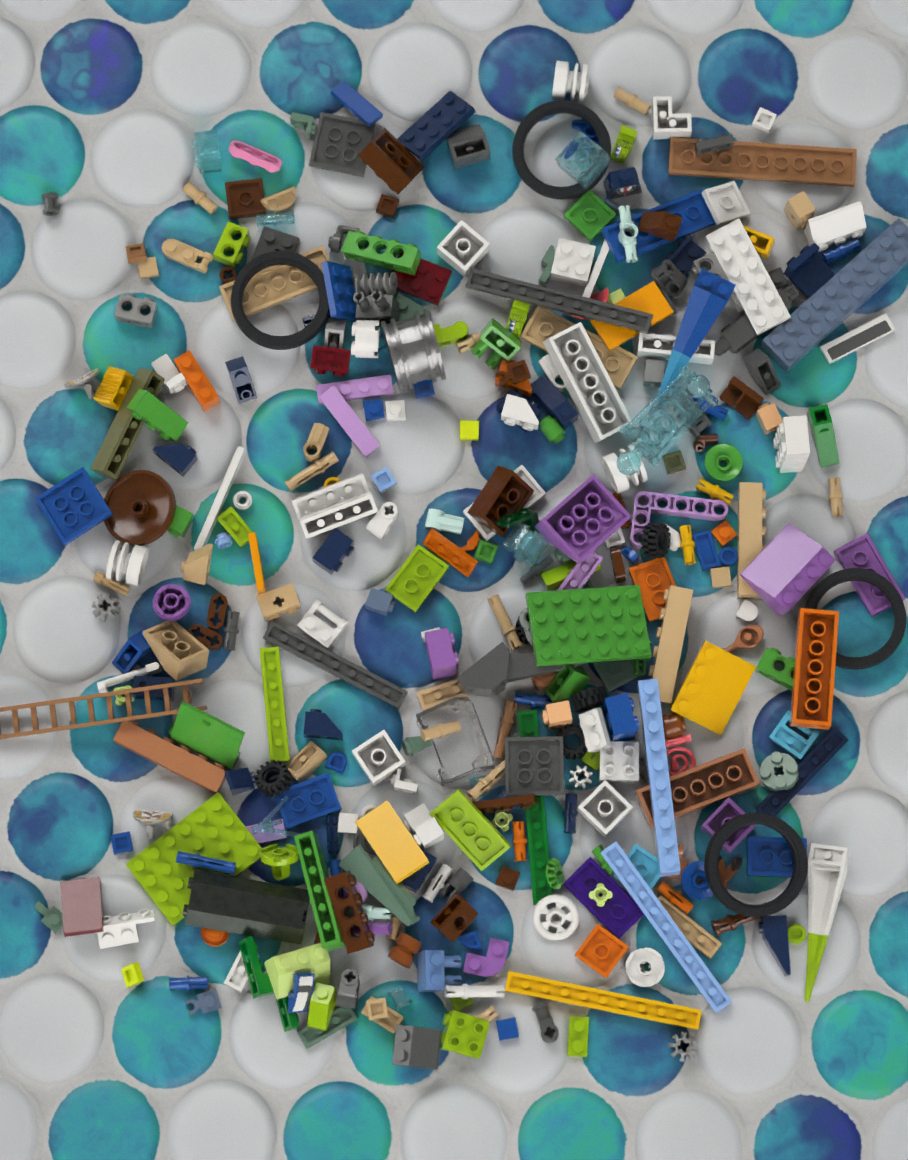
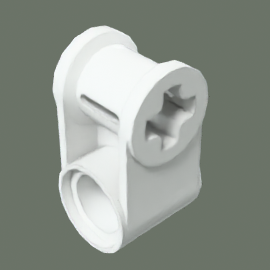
M392 502L384 503L370 520L366 530L383 540L398 517L397 506ZM392 509V510H393V514H390V513H389L388 516H387L385 510H389V511H390V510Z

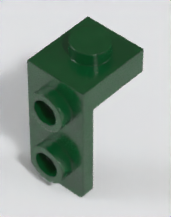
M521 508L518 512L504 515L502 519L496 521L497 525L505 528H510L522 522L524 533L534 536L540 534L535 528L540 522L536 511L529 510V508Z

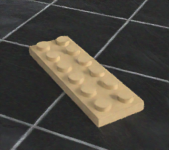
M324 245L300 254L315 263L322 273L321 263L330 261ZM289 265L270 266L256 273L248 282L243 294V310L247 317L316 290L317 287L304 271ZM234 281L219 286L230 316L233 322H235L231 309V293Z
M537 306L520 339L548 353L543 341L570 328L575 323L546 308ZM585 329L614 387L621 390L638 356L619 346L609 352L600 336Z

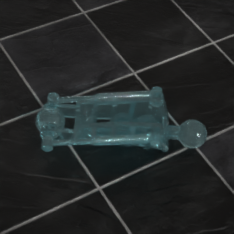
M682 365L678 371L680 374L659 395H656L627 426L623 425L620 428V432L625 439L636 446L632 452L627 451L619 455L617 468L622 474L634 475L637 473L641 466L640 459L642 457L653 466H657L660 463L659 459L690 429L689 427L710 406L715 407L718 404L719 400L714 395H711L713 390L710 388V381L707 377L695 372L691 374V371L685 365ZM683 377L686 378L679 387L675 386ZM686 387L691 396L698 398L696 402L684 391ZM706 400L707 403L700 409V405ZM669 405L675 410L672 414L666 410ZM679 414L680 417L676 420L675 416ZM662 421L666 424V428L663 427ZM650 434L653 435L654 441L650 438Z

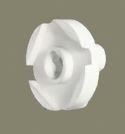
M640 948L633 951L625 965L626 975L629 980L639 987H651L657 984L665 972L663 958L656 950L651 948ZM647 962L649 963L650 971L643 973L641 972L642 968L639 966Z

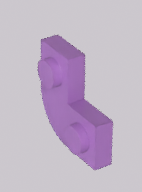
M490 938L486 957L467 953L463 973L480 977H490L499 973L505 965L509 942Z

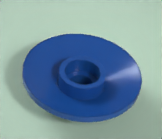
M695 861L687 865L681 875V885L684 892L696 900H705L712 897L714 894L706 880L704 861ZM697 877H700L702 879V883L700 885L696 883Z

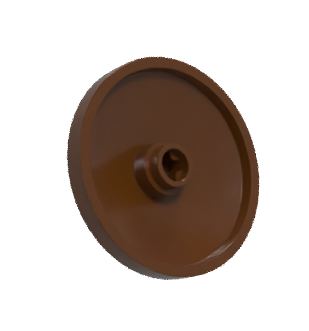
M135 470L124 474L111 485L104 499L113 513L111 517L104 520L106 528L117 540L129 543L131 546H143L158 540L169 529L175 516L176 499L172 487L163 477L148 470Z

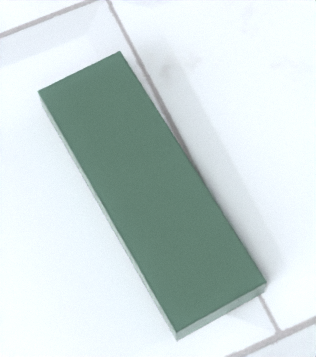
M339 1007L333 1010L327 1031L306 1026L297 1031L306 1049H309L355 1022L358 1018L352 1008Z

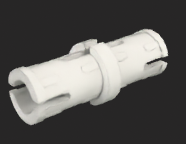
M443 863L435 877L430 879L431 883L422 897L433 903L440 889L445 887L444 883L453 869Z

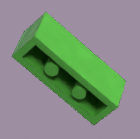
M138 389L127 406L134 418L142 419L146 422L145 426L152 431H158L160 433L158 436L167 442L169 440L177 441L189 423L147 390Z

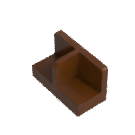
M735 376L732 377L727 388L719 397L720 400L747 420L751 419L764 400L761 395Z

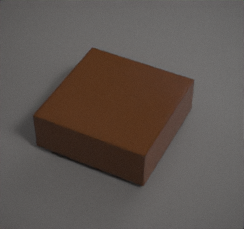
M382 194L376 208V213L394 218L400 200Z

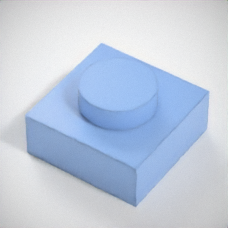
M388 467L371 475V479L380 494L397 484Z

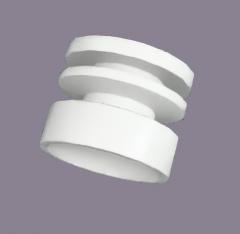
M556 61L552 99L564 100L566 93H570L571 101L574 102L575 94H579V103H583L588 91L590 76L588 64H583V71L578 72L579 63L575 64L573 71H569V62Z
M632 444L626 447L627 452L623 448L619 450L620 459L615 453H610L601 458L607 478L617 494L630 488L629 479L635 486L639 485V480L642 483L648 480L645 464Z
M116 540L108 555L106 578L112 580L116 574V581L120 582L123 575L126 574L127 584L140 586L147 566L149 548L135 545L132 552H129V543L125 542L122 547V541Z

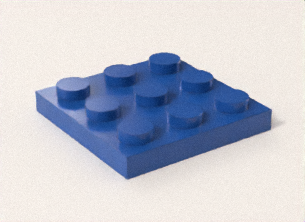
M84 467L35 498L65 546L113 515Z

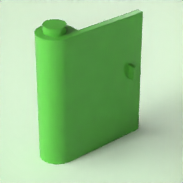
M182 701L175 723L170 727L168 734H170L171 740L233 770L241 754L239 749L245 732Z

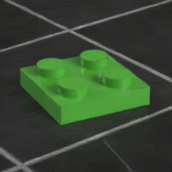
M591 190L586 192L564 214V218L590 242L601 232L602 228L606 227L617 216Z

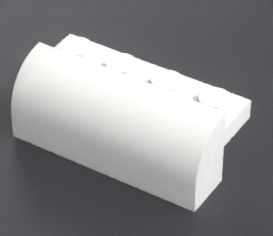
M363 473L291 500L306 539L378 512Z

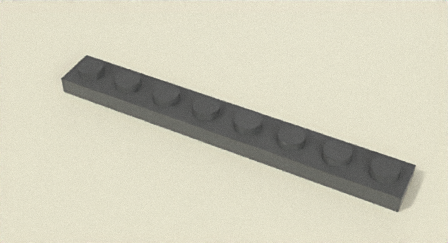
M271 621L263 636L264 640L279 646L285 651L397 709H400L408 694V691L274 621Z

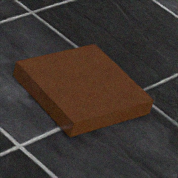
M262 178L225 182L229 220L266 215V208L260 202L264 198Z

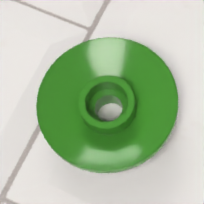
M718 444L712 447L705 457L706 471L712 478L719 481L734 479L739 475L743 466L740 452L729 444ZM720 462H726L727 466L721 467Z

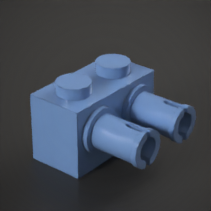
M442 950L418 952V992L445 990V985L461 986L462 982H454L461 980L460 975H444V967L460 968L461 962L453 961L461 960V957L459 955L445 956Z

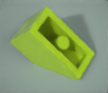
M316 982L310 999L308 1027L327 1031L336 1004L337 991L334 986Z

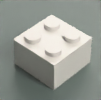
M462 220L437 246V255L464 277L490 251V243Z
M559 238L550 280L586 288L596 246Z
M385 730L352 750V755L373 786L406 765V761Z
M604 780L578 807L577 811L605 838L632 811L633 806Z

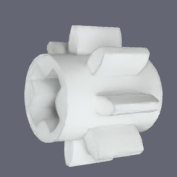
M577 765L575 772L570 770L573 778L569 779V782L575 783V789L578 786H582L585 789L586 783H592L588 777L592 776L593 773L586 771L587 766L584 769H580ZM583 773L584 779L578 781V776L576 775Z

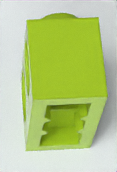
M228 221L213 253L214 260L233 268L236 267L237 263L240 264L244 255L242 251L244 247H248L251 240L249 229ZM235 234L242 236L239 240L232 239ZM227 251L234 252L231 257L224 255Z

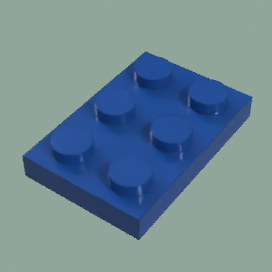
M330 261L321 263L331 317L355 322L357 303L353 300L356 290L353 284L351 267Z
M329 773L292 785L288 791L284 790V795L279 793V797H275L287 830L342 810Z
M748 836L747 876L792 877L793 856L787 841L783 837ZM801 838L807 853V838Z

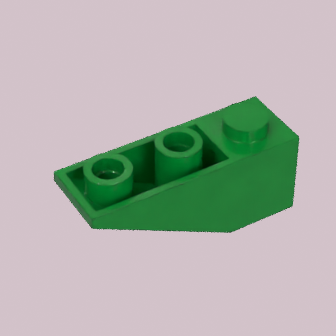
M828 404L809 408L807 418L820 467L839 464Z

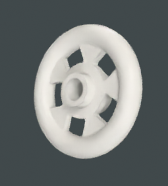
M557 894L549 895L541 899L535 906L532 915L533 925L536 931L544 938L562 940L569 937L576 930L579 923V911L575 903L568 897ZM555 902L556 907L548 910L547 905ZM565 905L570 910L567 914L561 909ZM540 914H546V922L540 921ZM554 914L559 915L557 920L552 919ZM567 919L570 921V925L565 929L561 925ZM549 925L557 927L556 933L548 931Z

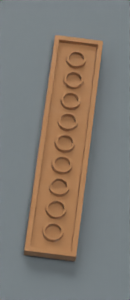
M670 137L668 175L846 187L855 186L857 149L734 141L733 148L696 156L695 145L701 139Z

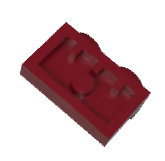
M313 345L310 368L316 374L325 375L326 372H333V376L344 377V374H349L351 350Z

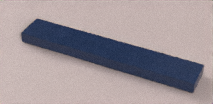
M834 727L797 765L799 778L796 784L788 790L772 791L755 808V811L776 816L848 742V739Z

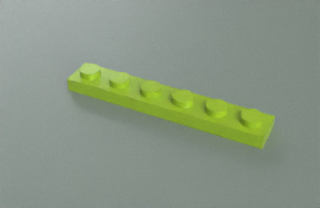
M279 646L260 648L270 763L271 760H275L276 763L278 760L290 762Z

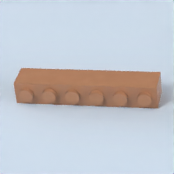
M134 720L121 723L113 738L114 743L214 794L220 791L226 780V767L219 763H215V765L209 763V759L201 754H198V756L191 754L192 750L183 745L178 747L174 745L173 740L165 736L163 739L156 736L157 732L147 728L144 730L140 728V724Z

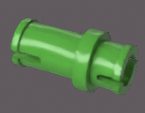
M601 844L591 852L601 863V868L605 869L608 875L614 873L600 854L604 850Z

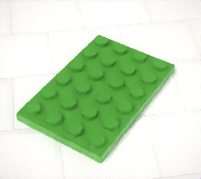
M639 585L526 593L525 597L536 666L651 658L652 654Z

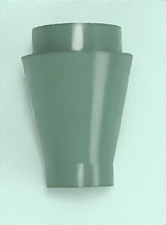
M421 736L406 737V740L402 741L405 754L411 756L432 745L431 740L424 742Z

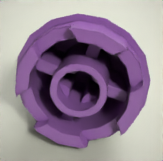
M176 584L162 586L153 598L155 613L161 619L167 621H176L183 618L191 606V598L188 592L182 586Z

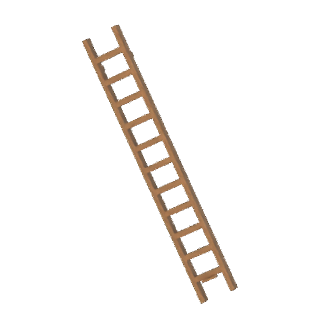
M204 679L0 707V712L12 711L14 733L1 735L0 727V739L178 714L179 709L171 710L169 688L182 686L184 702L190 704L192 703L191 691L188 690L187 685L204 683ZM163 689L166 711L152 713L150 690ZM144 691L147 714L133 716L131 693ZM125 694L128 717L114 718L112 696ZM106 697L109 720L96 721L93 699ZM87 700L90 722L77 724L74 701ZM69 702L71 725L58 727L55 704ZM49 705L52 728L39 729L36 707ZM207 706L196 707L200 710H208ZM30 708L33 730L20 732L18 710Z

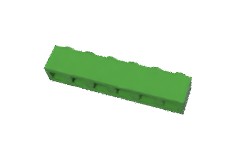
M314 831L296 835L294 838L322 948L332 951L344 947L345 944L324 881L325 878L329 877L319 835Z

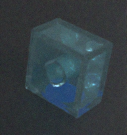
M581 131L555 158L558 166L585 189L611 163L608 153Z

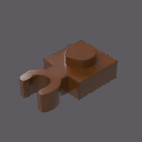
M525 360L508 365L507 372L498 371L495 374L496 378L500 376L505 378L504 381L499 382L500 387L506 386L508 381L511 380L513 385L531 379Z

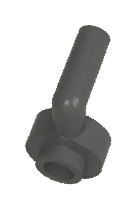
M342 225L338 226L336 233H334L333 237L330 236L328 248H331V252L339 253L343 233L348 234V231L355 232L360 231V229Z

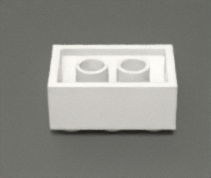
M861 201L809 219L804 230L809 245L811 246L815 242L820 247L818 250L820 252L826 250L829 245L843 244L846 242V239H855L863 236L867 227Z

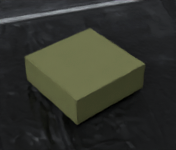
M681 450L662 456L667 474L686 470Z

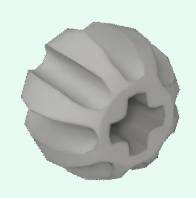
M106 593L104 598L100 594L97 596L99 601H93L92 608L96 609L92 613L95 617L100 616V621L106 622L108 617L112 621L115 619L113 614H119L120 607H116L120 602L117 598L112 599V594ZM108 604V610L104 611L103 608H105V605Z
M681 1032V1038H678L677 1034L671 1037L675 1044L668 1043V1049H674V1052L670 1055L673 1059L676 1055H679L680 1062H685L684 1055L689 1060L695 1057L691 1050L697 1051L698 1045L693 1046L691 1042L695 1041L693 1036L690 1039L686 1038V1032ZM680 1042H682L683 1045L687 1044L688 1047L685 1049V1052H683L682 1049H678V1046H680Z

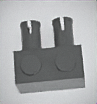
M379 290L378 293L374 291L371 295L367 296L363 292H356L354 294L353 300L357 303L356 320H379V325H381L382 321L390 324V319L393 318L397 322L399 302L393 295H383Z

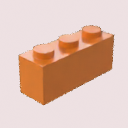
M190 350L173 359L177 370L185 377L187 386L204 412L220 403L219 396Z

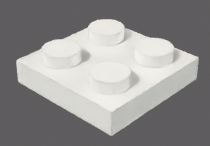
M735 181L705 189L701 193L717 226L737 220L738 218L747 217L750 214Z

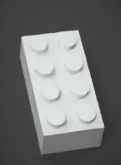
M807 415L783 417L782 422L779 423V428H777V433H775V438H773V447L777 449L775 467H779V473L802 472L810 455Z

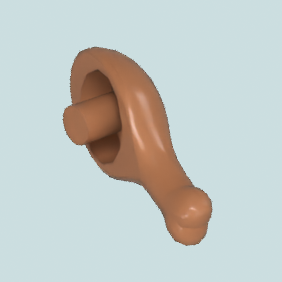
M758 625L746 626L738 632L736 640L732 645L722 649L733 653L738 649L753 648L761 642L764 635L763 629Z

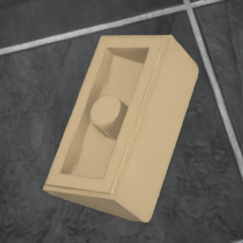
M310 741L286 767L300 783L305 781L327 759V755L314 742Z

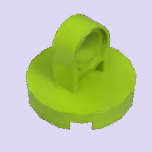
M279 844L268 845L262 849L261 861L271 866L272 874L278 881L288 878L290 876V864L300 859L297 847L291 844H286V847H279Z

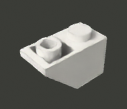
M507 394L501 420L510 426L520 425L528 431L538 430L539 421L527 400Z

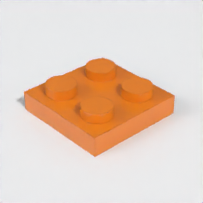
M597 923L574 956L606 979L629 946Z

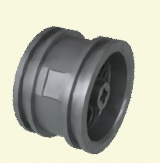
M427 309L423 310V315L415 312V317L397 322L393 318L390 319V324H386L385 321L381 322L400 392L404 391L403 387L405 386L413 389V384L423 380L432 379L433 383H435L438 377H441L442 380L446 379L438 342Z

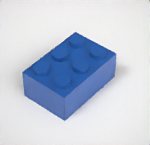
M628 693L604 699L602 711L611 741L627 742L634 740L639 730L638 717L633 715L634 701L632 697L629 698Z

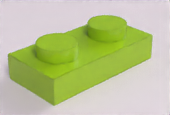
M232 506L216 518L240 548L249 542L248 533H253V531Z
M569 1016L567 1056L587 1057L589 1017Z

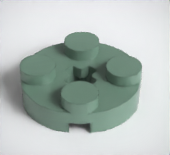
M773 752L763 760L760 766L759 773L762 782L772 791L788 790L796 784L799 778V769L796 761L785 753ZM782 768L784 774L776 776L775 770Z

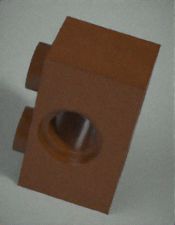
M455 894L430 923L442 936L453 943L466 927L473 922L478 913L465 899Z

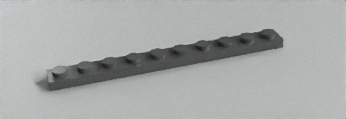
M472 268L466 282V288L645 334L649 333L653 314Z

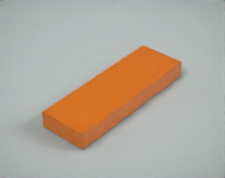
M433 528L422 543L467 577L472 574L478 564L476 559Z

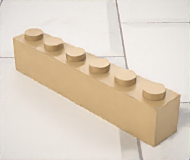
M740 482L738 485L737 598H761L739 574L766 547L762 544V537L766 535V526H762V519L766 517V507H762V500H766V489H763V483Z
M672 585L664 591L663 600L666 603L665 608H661L659 619L662 620L661 627H657L655 637L658 638V644L653 647L652 657H655L654 664H650L648 676H651V679H658L660 703L671 704L693 595L692 589Z

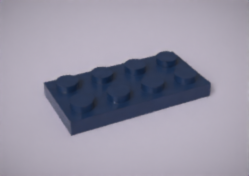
M449 91L397 140L409 152L423 161L476 111L466 101L452 91Z

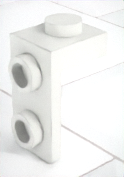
M167 354L151 363L156 373L165 378L164 385L171 395L181 391L187 385L185 377L182 373H179Z

